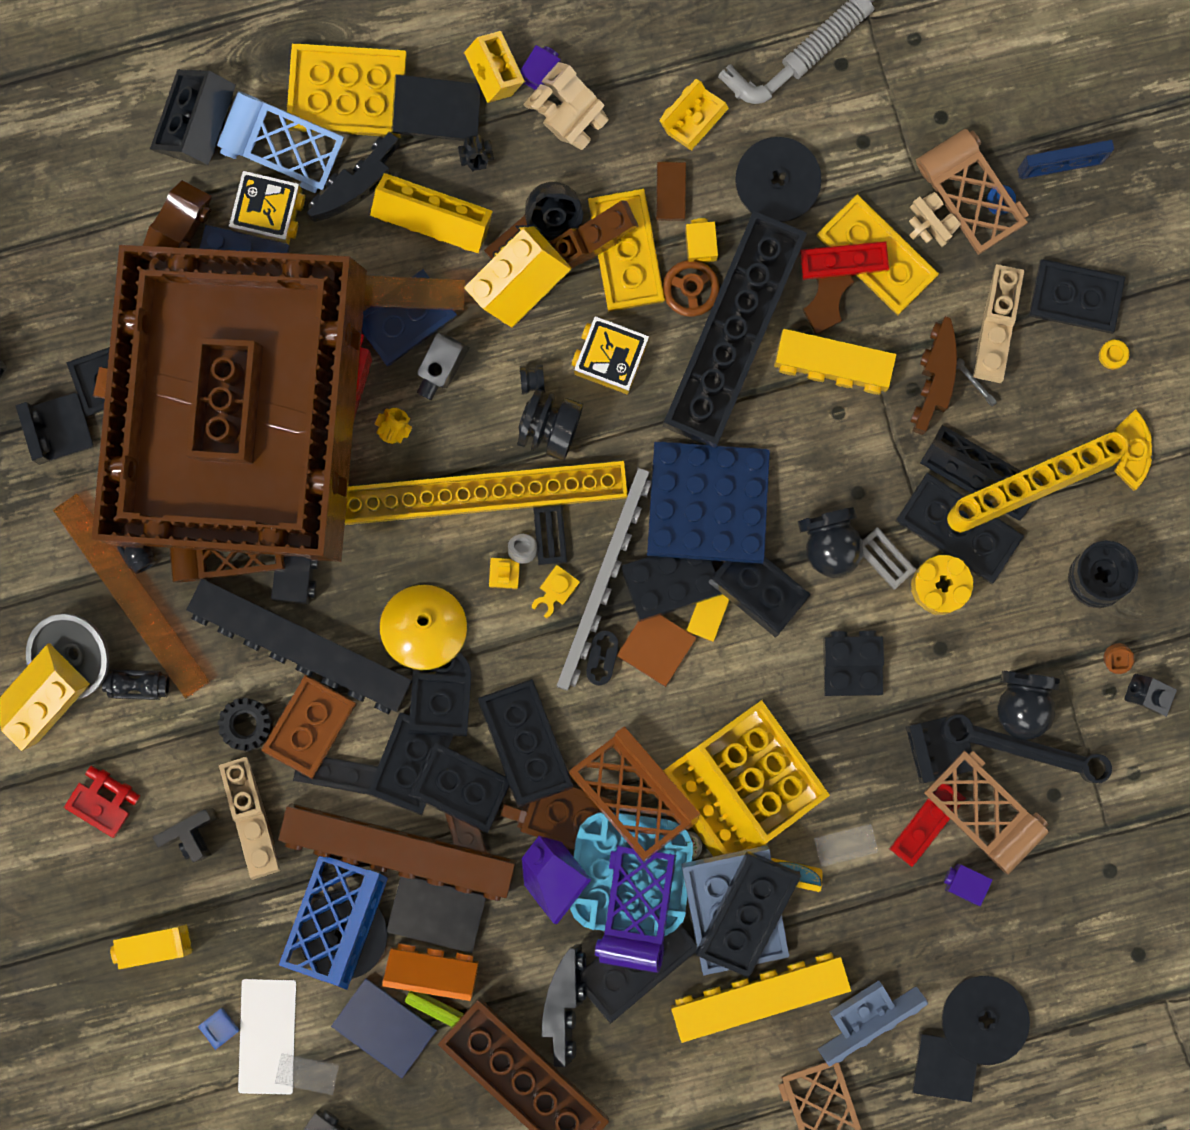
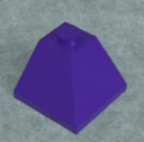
M538 836L522 857L524 886L552 923L558 924L591 881L590 877L562 842Z

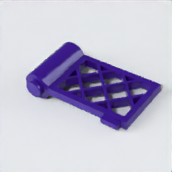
M617 846V851H611L609 869H614L605 933L602 939L597 940L595 947V956L599 957L600 963L659 973L663 962V942L676 855L656 852L649 860L644 862L633 848ZM624 853L634 854L641 863V866L630 874L622 865ZM657 858L668 860L666 873L657 879L648 865ZM642 869H645L653 883L640 891L632 877ZM621 872H622L623 875L625 876V878H623V879L620 881ZM665 879V884L663 887L660 882ZM628 881L637 895L624 904L618 895L619 887ZM654 886H657L663 894L662 902L655 908H652L644 894ZM640 898L649 912L636 921L627 907ZM618 902L621 907L616 910V904ZM661 908L660 917H659V916L657 915L656 911ZM622 910H624L633 923L624 931L613 929L614 917ZM651 915L658 923L657 936L647 935L639 925ZM636 927L639 933L629 931Z

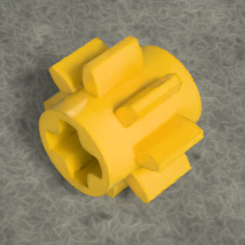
M386 408L383 414L379 413L374 423L379 427L376 432L379 437L391 444L401 443L403 438H408L412 430V426L408 425L410 418L405 411L399 408Z

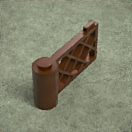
M170 548L172 582H193L201 579L284 570V556L275 555L276 564L266 565L259 559L261 554L246 553L251 559L244 568H238L231 562L238 552H230L225 557L219 551L207 550L205 552V550ZM214 553L223 563L216 571L207 572L206 560ZM255 562L260 565V566H253V567H252V565H253ZM227 565L232 568L229 570H224L227 567Z

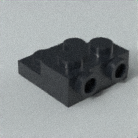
M847 631L830 632V637L823 638L824 696L883 695V636H877L876 631H859V637H847Z

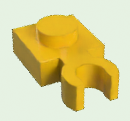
M556 565L540 586V589L546 594L544 597L534 600L532 609L535 610L541 603L547 604L548 611L544 617L548 619L553 614V604L557 601L564 605L580 581Z

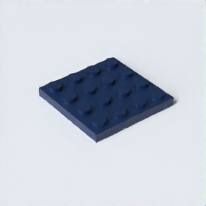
M654 442L647 556L763 564L770 450L725 446L713 448L708 445Z

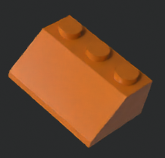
M398 943V948L392 947L390 949L382 984L383 987L471 1001L473 998L479 961H473V955L456 953V957L444 956V950L427 948L426 953L415 951V945Z

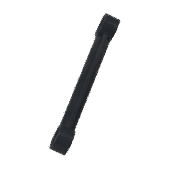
M963 715L948 716L941 724V735L945 741L951 744L971 742L1080 773L1081 777L1089 783H1103L1109 779L1112 773L1110 760L1101 754H1090L1084 757L1032 741L1021 740L1007 734L972 725L971 721ZM952 719H960L966 726V733L959 740H956V737L950 732L948 723ZM1092 758H1098L1104 764V773L1098 779H1095L1096 777L1090 773L1089 766H1087V763Z

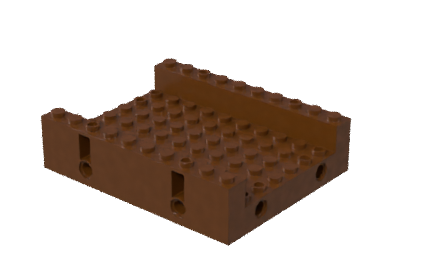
M119 245L92 540L117 547L143 548L144 546L298 556L311 560L342 562L367 270L350 256Z

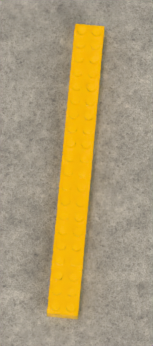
M624 461L349 486L345 525L627 499Z

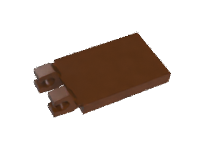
M573 787L567 791L523 806L522 810L504 804L500 815L518 821L517 827L521 828L520 832L535 837L542 836L562 842L565 847L575 849L576 836L580 825L587 817L601 811L583 790ZM600 796L604 803H617V801Z

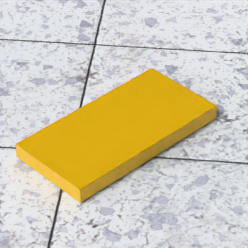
M644 189L588 198L591 219L623 200L628 202L639 226L621 237V242L598 255L608 312L665 301Z
M858 194L816 235L827 247L886 241L890 270L888 272L858 274L857 276L897 316L939 275Z

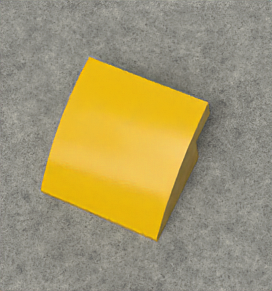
M762 700L663 770L700 813L697 824L692 828L713 857L763 846L830 796Z

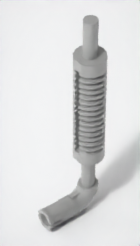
M875 0L846 1L845 5L841 6V9H837V12H834L833 16L829 17V20L826 19L825 23H822L821 27L817 28V31L814 30L813 34L809 35V38L807 37L805 41H802L801 45L797 46V49L795 48L793 52H790L783 59L782 63L785 67L765 86L760 85L756 87L751 81L748 83L731 64L726 67L727 71L722 70L718 78L735 93V97L738 100L742 99L751 104L765 103L772 98V94L791 76L800 79L808 69L812 68V65L814 66L820 58H823L832 49L831 47L834 48L840 42L839 40L846 37L847 33L851 32V29H854L855 26L859 25V22L863 21V18L869 16L874 11L872 2Z

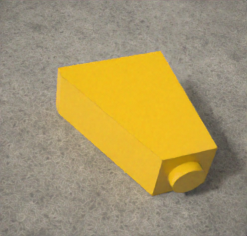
M187 924L113 940L114 946L110 947L112 961L114 964H118V969L180 958L192 953Z

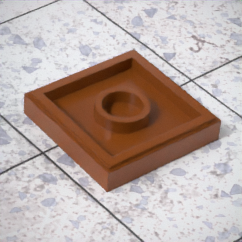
M660 615L641 622L638 621L616 656L666 687L696 640V637Z

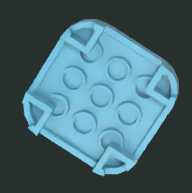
M602 812L587 817L580 825L576 836L574 858L590 877L591 881L572 904L570 910L574 918L583 927L605 931L614 869H609L611 851H617V846L632 847ZM619 813V820L623 825L635 826L636 815ZM640 816L639 827L656 829L657 818ZM667 819L660 820V829L673 830L680 825ZM686 830L657 851L676 855L664 936L674 932L683 923L686 914L687 892L681 864L691 862L693 855V842ZM638 833V843L644 850H648L655 844V834ZM659 835V840H661L664 837V835ZM624 853L622 865L630 874L641 866V863L634 854ZM657 858L648 865L657 879L666 873L668 860ZM642 869L632 877L640 891L653 883L645 869ZM621 872L620 881H621L623 878H625V876L623 875L622 872ZM665 879L660 882L663 887L665 884ZM628 881L622 884L618 891V895L624 904L637 895ZM654 886L644 896L652 908H655L662 902L663 894L657 886ZM640 898L627 907L636 921L649 912ZM618 902L616 904V910L621 907ZM661 908L656 911V913H657V915H658L659 917H660ZM624 910L614 917L613 929L624 931L633 924ZM651 915L639 925L647 935L657 936L658 923ZM636 927L629 931L639 933Z

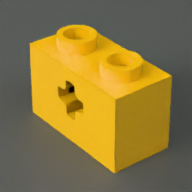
M501 31L477 37L464 52L487 103L511 97L525 82Z

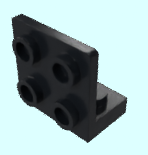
M77 393L34 406L28 402L15 405L31 459L35 463L40 465L94 447Z
M947 717L906 726L919 783L935 781L963 751L968 754L972 751L970 742L951 744L943 739L940 728L943 720ZM952 719L948 723L950 732L956 737V740L961 739L965 735L966 726L963 721ZM965 760L957 767V774L973 771V768Z

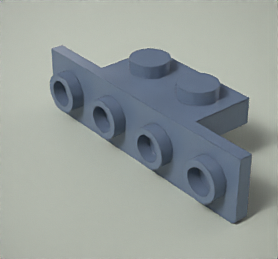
M877 981L830 1011L842 1034L818 1048V1051L828 1066L841 1062L849 1054L860 1047L868 1045L874 1038L885 1031L893 1029L907 1017L917 1014L923 1007L928 1005V1002L917 987L892 1001L880 981Z

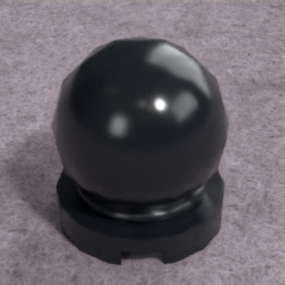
M854 507L797 521L800 533L807 532L810 535L806 543V556L812 568L824 576L842 578L852 573L863 557V541L856 529L849 525L851 524L850 520L857 518Z
M1002 671L1000 682L1008 683V689L1000 696L997 712L998 720L1005 731L1018 739L1029 740L1040 737L1049 730L1056 715L1055 702L1050 693H1052V690H1059L1061 679Z

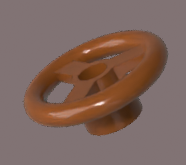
M686 260L677 263L667 272L663 281L664 299L668 306L676 313L688 317H695L708 312L713 307L720 291L719 280L715 272L705 263L696 260L694 262ZM685 269H697L703 272L701 276L691 273L685 275L682 279L675 277ZM710 281L711 294L708 300L698 307L697 296L701 294L703 285ZM693 283L697 289L690 292L687 290L686 285ZM671 285L680 288L683 295L688 297L689 308L683 307L675 301L672 296Z

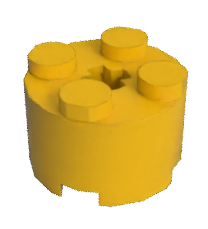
M937 555L926 560L916 570L911 581V592L916 603L934 615H946L960 609L969 600L973 591V577L969 568L965 565L964 561L950 555ZM940 578H943L948 583L945 592H942V588L937 589L936 583L940 581Z

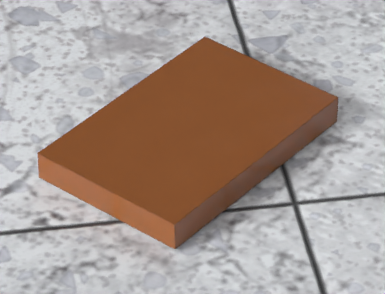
M305 675L261 751L313 780L356 706V702Z

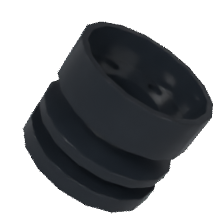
M536 388L533 396L524 408L518 427L519 438L517 445L525 448L529 437L532 436L534 437L531 446L532 451H536L543 440L547 442V456L565 461L584 404L565 398L559 409L554 408L555 394L550 392L546 403L543 404L541 401L544 390Z
M1105 540L1093 543L1074 559L1069 568L1068 583L1071 592L1079 602L1088 607L1101 609L1112 606L1134 588L1139 571L1136 558L1127 547L1118 542ZM1097 573L1104 574L1105 579L1103 581L1101 579L1096 580L1095 575Z

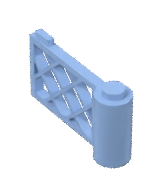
M238 91L217 146L222 148L220 153L233 159H236L238 155L246 157L301 181L300 187L316 193L317 189L324 190L345 137L265 103L254 96ZM268 111L279 115L283 125L282 128L270 133L264 123ZM284 118L293 121L294 123L287 125ZM300 124L306 128L310 138L295 144L289 128ZM262 128L265 135L258 137ZM285 130L291 146L277 152L270 136ZM311 130H314V131H316V132H318V133H321V134H319V135H317V136H313V133H312ZM328 136L335 139L336 143L332 152L321 155L315 139ZM266 138L273 154L265 157L253 154L252 150L256 141ZM311 141L318 157L303 163L297 147ZM293 149L299 165L288 169L282 166L278 155ZM330 156L327 165H325L323 158ZM274 157L277 163L267 159ZM318 160L324 171L320 182L309 178L305 169L306 165ZM301 168L303 175L294 170Z

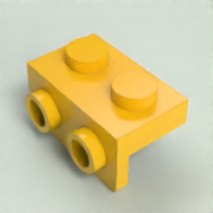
M695 79L683 90L682 95L674 104L665 110L660 118V123L669 136L692 151L729 108L726 102L706 90L702 82Z

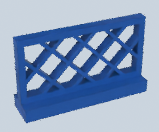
M319 856L279 966L348 990L388 878L371 870H366L333 858ZM325 863L335 866L338 877L325 883L321 874ZM341 868L346 869V870H349V871L343 873L342 870H341ZM355 873L364 875L361 887L351 892L346 878ZM341 881L346 895L333 901L327 888ZM323 890L328 904L314 910L311 903L313 895ZM349 899L353 909L349 916L341 920L335 906ZM331 909L336 923L322 929L317 916ZM313 919L318 932L304 939L301 932L304 922ZM339 927L342 939L339 944L331 948L325 934ZM321 937L326 951L312 957L307 943ZM302 946L308 960L299 965L289 963L292 952ZM326 956H329L332 963L328 976L320 974L315 964L316 961ZM308 965H310L311 968H312V971L306 969L305 967L308 966Z

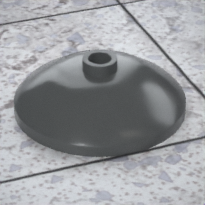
M70 613L50 616L36 625L26 645L27 666L50 643L90 683L78 699H82L95 692L103 683L109 668V652L100 631L87 619ZM73 649L78 651L79 657L74 655Z

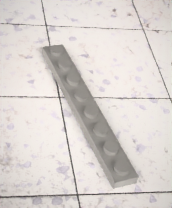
M640 468L637 470L557 683L558 688L568 691L569 686L575 687L581 673L580 670L576 669L580 658L586 659L591 643L586 642L590 631L596 633L602 617L596 615L600 604H607L612 590L607 588L610 577H617L622 563L617 560L620 550L626 551L632 535L628 534L627 531L630 523H637L642 510L641 507L637 506L641 496L647 497L652 481L647 479L648 471Z

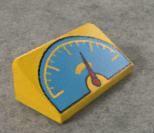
M771 858L776 863L800 872L801 878L796 887L816 892L821 891L822 869Z

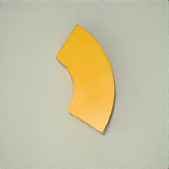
M1136 409L1114 429V432L1123 435L1128 442V449L1120 458V462L1114 469V472L1133 491L1144 481L1152 461L1151 434L1145 420Z

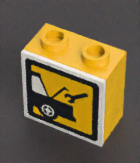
M243 171L229 227L235 232L289 244L290 239H295L297 234L298 222L295 219L297 211H302L305 194H302V189L297 183Z
M595 316L592 324L587 322L581 339H584L585 343L582 351L577 349L573 357L571 366L575 367L574 375L628 395L647 347L649 336Z

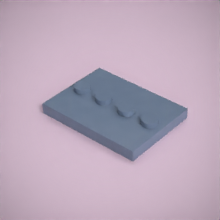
M768 845L747 849L771 860ZM747 850L681 864L697 948ZM782 915L757 964L789 957ZM699 957L703 976L729 970Z

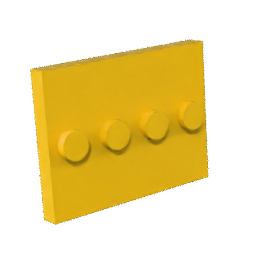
M292 43L287 112L337 134L382 135L385 137L388 132H391L394 77L396 74L405 75L406 51ZM286 119L287 125L294 123L293 121ZM300 124L289 128L290 131L307 132L306 128ZM392 133L394 136L401 138V134Z

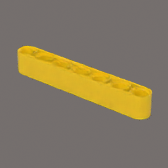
M1108 433L958 500L947 516L948 524L955 531H968L1116 464L1126 453L1128 442L1120 433ZM1107 446L1111 447L1115 453L1110 452ZM1083 457L1088 458L1091 464L1086 463ZM1058 467L1064 469L1067 475L1062 474ZM1033 478L1039 479L1043 486L1036 484ZM1009 489L1015 490L1018 494V497L1012 495ZM984 499L989 500L994 508L987 506ZM959 510L966 512L969 519L962 517Z

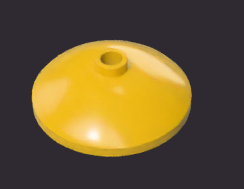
M415 585L403 589L390 599L381 615L380 636L386 651L395 661L411 669L431 670L447 664L460 652L466 639L467 620L461 604L452 594L436 586ZM426 618L429 622L427 625L421 626L418 624V620Z

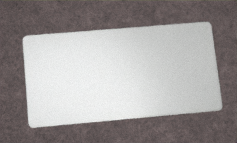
M242 980L239 1093L292 1094L296 999V982L294 980Z

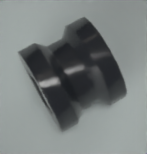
M538 364L535 368H528L526 365L520 366L522 395L535 391L536 388L544 390L545 393L543 364Z

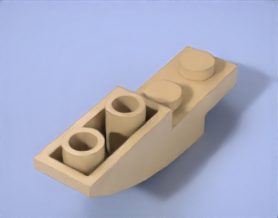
M998 264L995 266L978 340L974 378L1002 383L1004 380L1024 270Z
M243 757L219 765L250 878L254 880L279 872L280 868L274 849L273 836L248 758Z

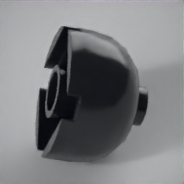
M546 182L538 185L528 196L525 205V219L529 227L534 226L546 240H554L571 228H579L583 219V209L576 192L568 185L560 182Z

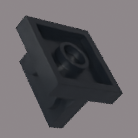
M214 808L204 809L153 836V839L158 848L169 846L181 839L182 843L179 844V848L185 859L191 858L192 862H199L212 855L198 829L219 818Z

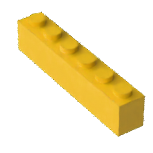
M832 952L815 957L817 962L805 965L804 961H799L788 965V971L777 974L776 969L760 973V979L749 982L748 978H743L731 982L732 988L721 991L720 986L704 990V996L693 999L692 995L675 999L676 1005L670 1007L681 1043L851 992L841 957L838 955L833 957Z

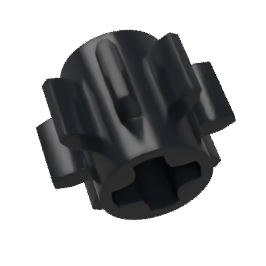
M479 134L477 136L465 137L463 146H458L461 166L468 165L472 172L487 169L488 160H494L491 141L486 140L484 142Z

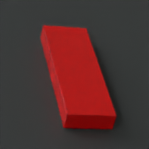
M886 241L800 250L803 280L888 272L890 270Z
M941 784L933 792L941 801H953V788L949 784ZM957 791V801H964L966 798ZM927 798L888 849L909 866L913 867L950 818ZM946 805L953 812V805Z

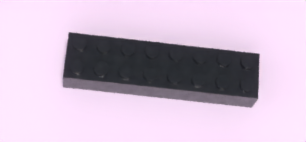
M753 211L663 422L664 428L713 448L717 447L805 240L806 232Z

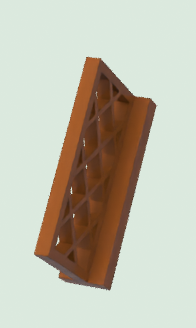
M625 726L618 730L612 739L569 770L571 777L644 862L684 830H689L698 822L700 813ZM611 748H614L621 756L620 765L603 763L604 754ZM600 757V763L594 762ZM586 767L598 768V782L585 781L579 773ZM602 769L620 771L618 784L601 783ZM623 771L636 773L640 778L639 787L622 785ZM600 789L618 790L617 803H604L600 798ZM621 791L638 793L637 806L620 805ZM642 793L655 795L659 800L658 809L641 807ZM619 810L637 812L635 826L623 825L619 820ZM640 813L657 815L656 829L639 827ZM661 815L674 817L680 825L673 830L660 829ZM638 833L655 834V844L645 851L638 843ZM659 835H664V837L661 840H659Z

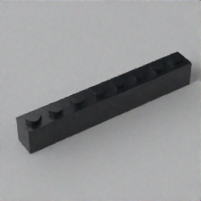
M201 579L186 609L193 613L192 620L205 626L210 621L219 626L217 632L233 639L235 634L245 638L244 645L258 652L263 647L271 651L269 657L283 664L288 659L297 664L295 670L310 677L315 672L323 676L321 682L337 689L340 684L350 689L347 695L363 702L365 697L376 702L374 708L388 715L391 710L399 712L412 685V680L204 579Z

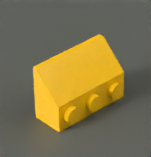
M534 226L523 228L464 288L485 311L512 328L572 268Z
M48 643L1 695V731L21 751L26 750L43 738L87 689L90 683Z

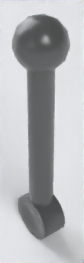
M957 358L956 369H960L985 397L987 403L993 407L997 403L995 398L984 389L964 366V360Z

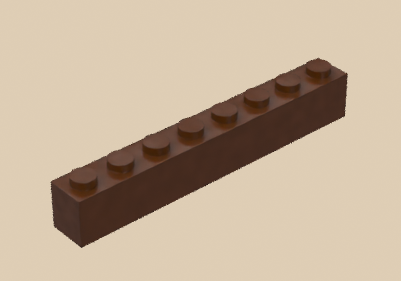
M293 803L286 807L278 841L286 842L285 847L290 849L302 850L305 847L313 849V854L327 858H330L331 854L341 856V861L353 865H358L359 861L368 863L371 869L380 872H387V869L399 871V876L408 879H415L416 876L427 878V883L435 886H444V883L455 885V890L472 894L473 890L483 892V897L495 901H500L501 897L507 898L509 895L517 862L514 859Z

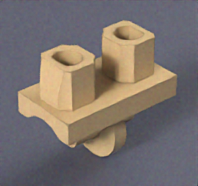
M935 192L923 199L919 196L910 206L916 216L909 220L915 229L909 236L913 240L921 236L926 243L930 242L934 237L940 246L943 247L950 241L953 233L961 224L952 213L941 221L936 217L934 212L944 204Z

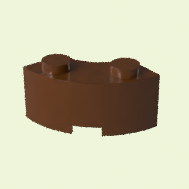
M181 180L169 191L160 213L148 228L143 246L191 248L190 241L200 223L204 224L210 216L211 208L208 206L212 196Z

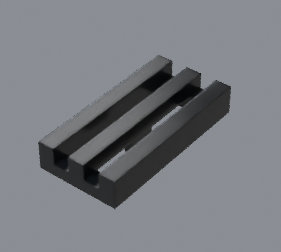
M562 505L533 507L538 565L567 563ZM557 511L561 557H555L551 512ZM544 512L546 515L549 558L543 557L540 513Z

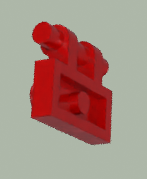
M91 765L85 775L94 780L89 788L83 783H78L63 808L111 838H115L130 815L128 811L121 808L122 804L126 800L135 806L140 800L141 795L132 790L133 787L127 783L121 784L110 777L111 774L106 770L102 769L100 771ZM103 786L116 794L112 801L99 794Z

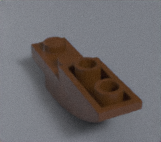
M621 200L579 228H571L549 243L570 267L574 268L622 241L621 237L639 226L628 202Z
M946 316L941 323L935 322L930 338L934 339L931 350L925 349L920 361V365L924 366L921 374L932 378L931 381L926 379L920 394L925 397L921 407H915L910 420L911 423H914L912 431L920 435L927 431L934 410L943 413L947 410L953 392L957 351L951 318Z

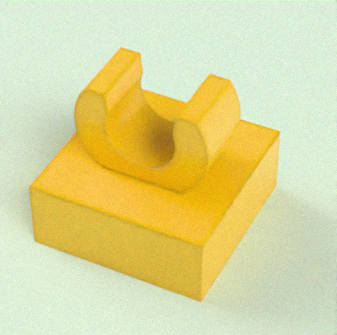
M491 558L489 587L518 589L520 563L512 559Z

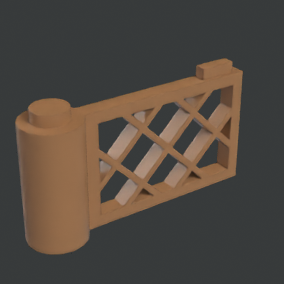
M963 129L917 158L916 164L923 177L931 183L949 212L960 222L961 225L959 227L979 255L1028 223L1025 218L1029 214L1020 201L1016 204L1014 203L979 150L981 141L978 135L973 130L969 132L967 129ZM976 162L979 163L984 171L982 181L966 178L968 167ZM963 171L962 176H957L958 173ZM987 177L989 178V180L991 181V183H990V182H986V178H987ZM949 179L960 181L958 196L947 194L941 184ZM965 183L981 186L978 200L962 197ZM984 187L997 190L1000 195L998 205L982 201ZM951 200L957 201L956 207ZM1002 201H1004L1007 206H1002ZM961 202L977 205L974 220L961 216L959 213ZM981 206L997 210L994 224L978 221ZM1000 211L1012 213L1017 223L1011 227L998 225ZM967 224L973 225L972 231ZM976 226L993 229L991 239L983 245L975 237ZM996 230L1003 231L1002 233L995 236Z
M963 751L925 790L924 794L982 849L1003 872L1009 875L1049 833L1046 829L1049 824L1038 813L1035 812L1033 815L1028 813L982 768L985 762L974 751H971L969 754ZM964 760L973 768V780H957V767ZM952 773V781H945ZM977 773L985 780H977ZM977 783H989L994 788V801H978ZM941 784H952L953 801H941L933 792ZM957 784H973V801H957ZM998 793H999L1006 801H999V799H998ZM973 804L974 822H962L958 818L957 805ZM978 804H994V821L978 822ZM999 804H1010L1018 813L1011 821H999ZM946 805H953V812ZM966 825H974V833ZM978 825H995V837L988 845L979 838ZM999 825H1006V826L999 832Z
M839 1062L832 1066L823 1063L781 1077L783 1083L779 1084L778 1087L783 1102L789 1100L799 1130H805V1127L811 1130H818L817 1128L824 1113L840 1121L836 1130H840L843 1123L853 1127L855 1130H861ZM830 1067H834L837 1076L832 1089L817 1082L821 1071ZM817 1072L813 1080L806 1077V1075ZM801 1077L812 1083L804 1099L793 1093L789 1081ZM838 1084L840 1085L843 1095L836 1092ZM815 1085L830 1092L823 1108L807 1101ZM834 1094L846 1102L847 1108L842 1118L826 1110ZM795 1098L802 1101V1104L799 1109ZM805 1104L821 1111L814 1127L802 1121L801 1113ZM848 1112L850 1114L852 1123L845 1120Z

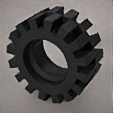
M235 699L233 702L228 703L225 706L226 708L219 714L220 720H218L217 724L220 729L218 730L219 735L233 749L241 751L258 749L267 741L269 734L272 732L271 724H273L269 710L261 702L253 699ZM242 713H249L256 720V729L248 736L238 734L234 727L235 719Z

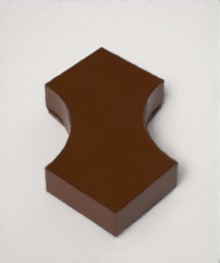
M851 275L817 279V294L814 300L803 308V312L815 335L842 322L839 313V302L844 291L854 284Z

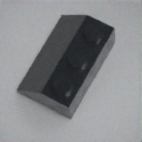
M177 69L150 150L192 164L209 165L215 153V145L219 133L224 127V119L228 107L233 101L236 84L211 71Z

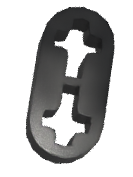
M609 631L599 632L592 641L586 676L596 686L607 684L612 677L618 640ZM604 636L610 637L609 642L614 643L613 648L607 649L606 657L600 656L601 646L597 645V641L603 640ZM599 660L605 661L603 670L608 672L607 677L603 676L601 681L595 680V675L591 674V669H597Z

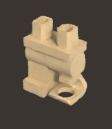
M558 62L541 81L544 85L540 84L523 105L526 108L537 110L540 114H543L546 117L543 124L560 141L583 150L591 139L583 130L589 124L594 129L599 130L609 119L602 110L605 105L576 76L577 73L570 65ZM553 93L562 103L556 106L554 102L547 99Z

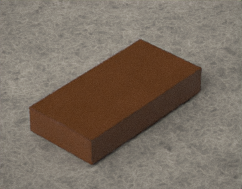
M657 162L656 221H685L686 162Z

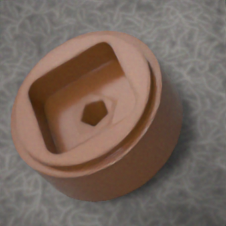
M1116 643L1106 649L1103 660L1109 671L1115 674H1123L1132 668L1134 655L1127 645Z

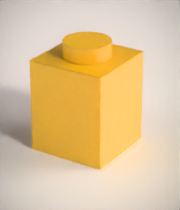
M706 218L691 220V224H686L685 227L688 262H694V260L700 262L717 261L718 250L715 222H708Z

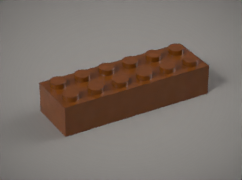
M480 997L476 999L437 1044L529 1130H603L609 1123V1117Z

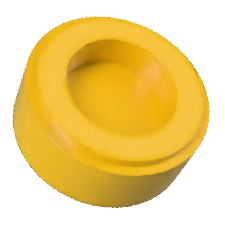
M1120 340L1106 342L1099 351L1101 364L1111 370L1121 368L1129 359V349Z

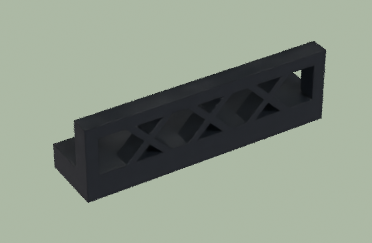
M941 425L920 464L970 493L977 492L1022 472ZM943 437L952 442L954 447L940 441ZM968 454H973L979 461L971 459ZM993 468L1002 471L1004 476L995 473ZM1033 478L1034 481L1036 482V484H1038V485H1041V484H1042V482H1040V481L1036 480L1035 478ZM1009 489L1012 495L1018 497V494L1015 490ZM984 499V501L993 505L989 500ZM1033 502L1006 514L1021 521Z

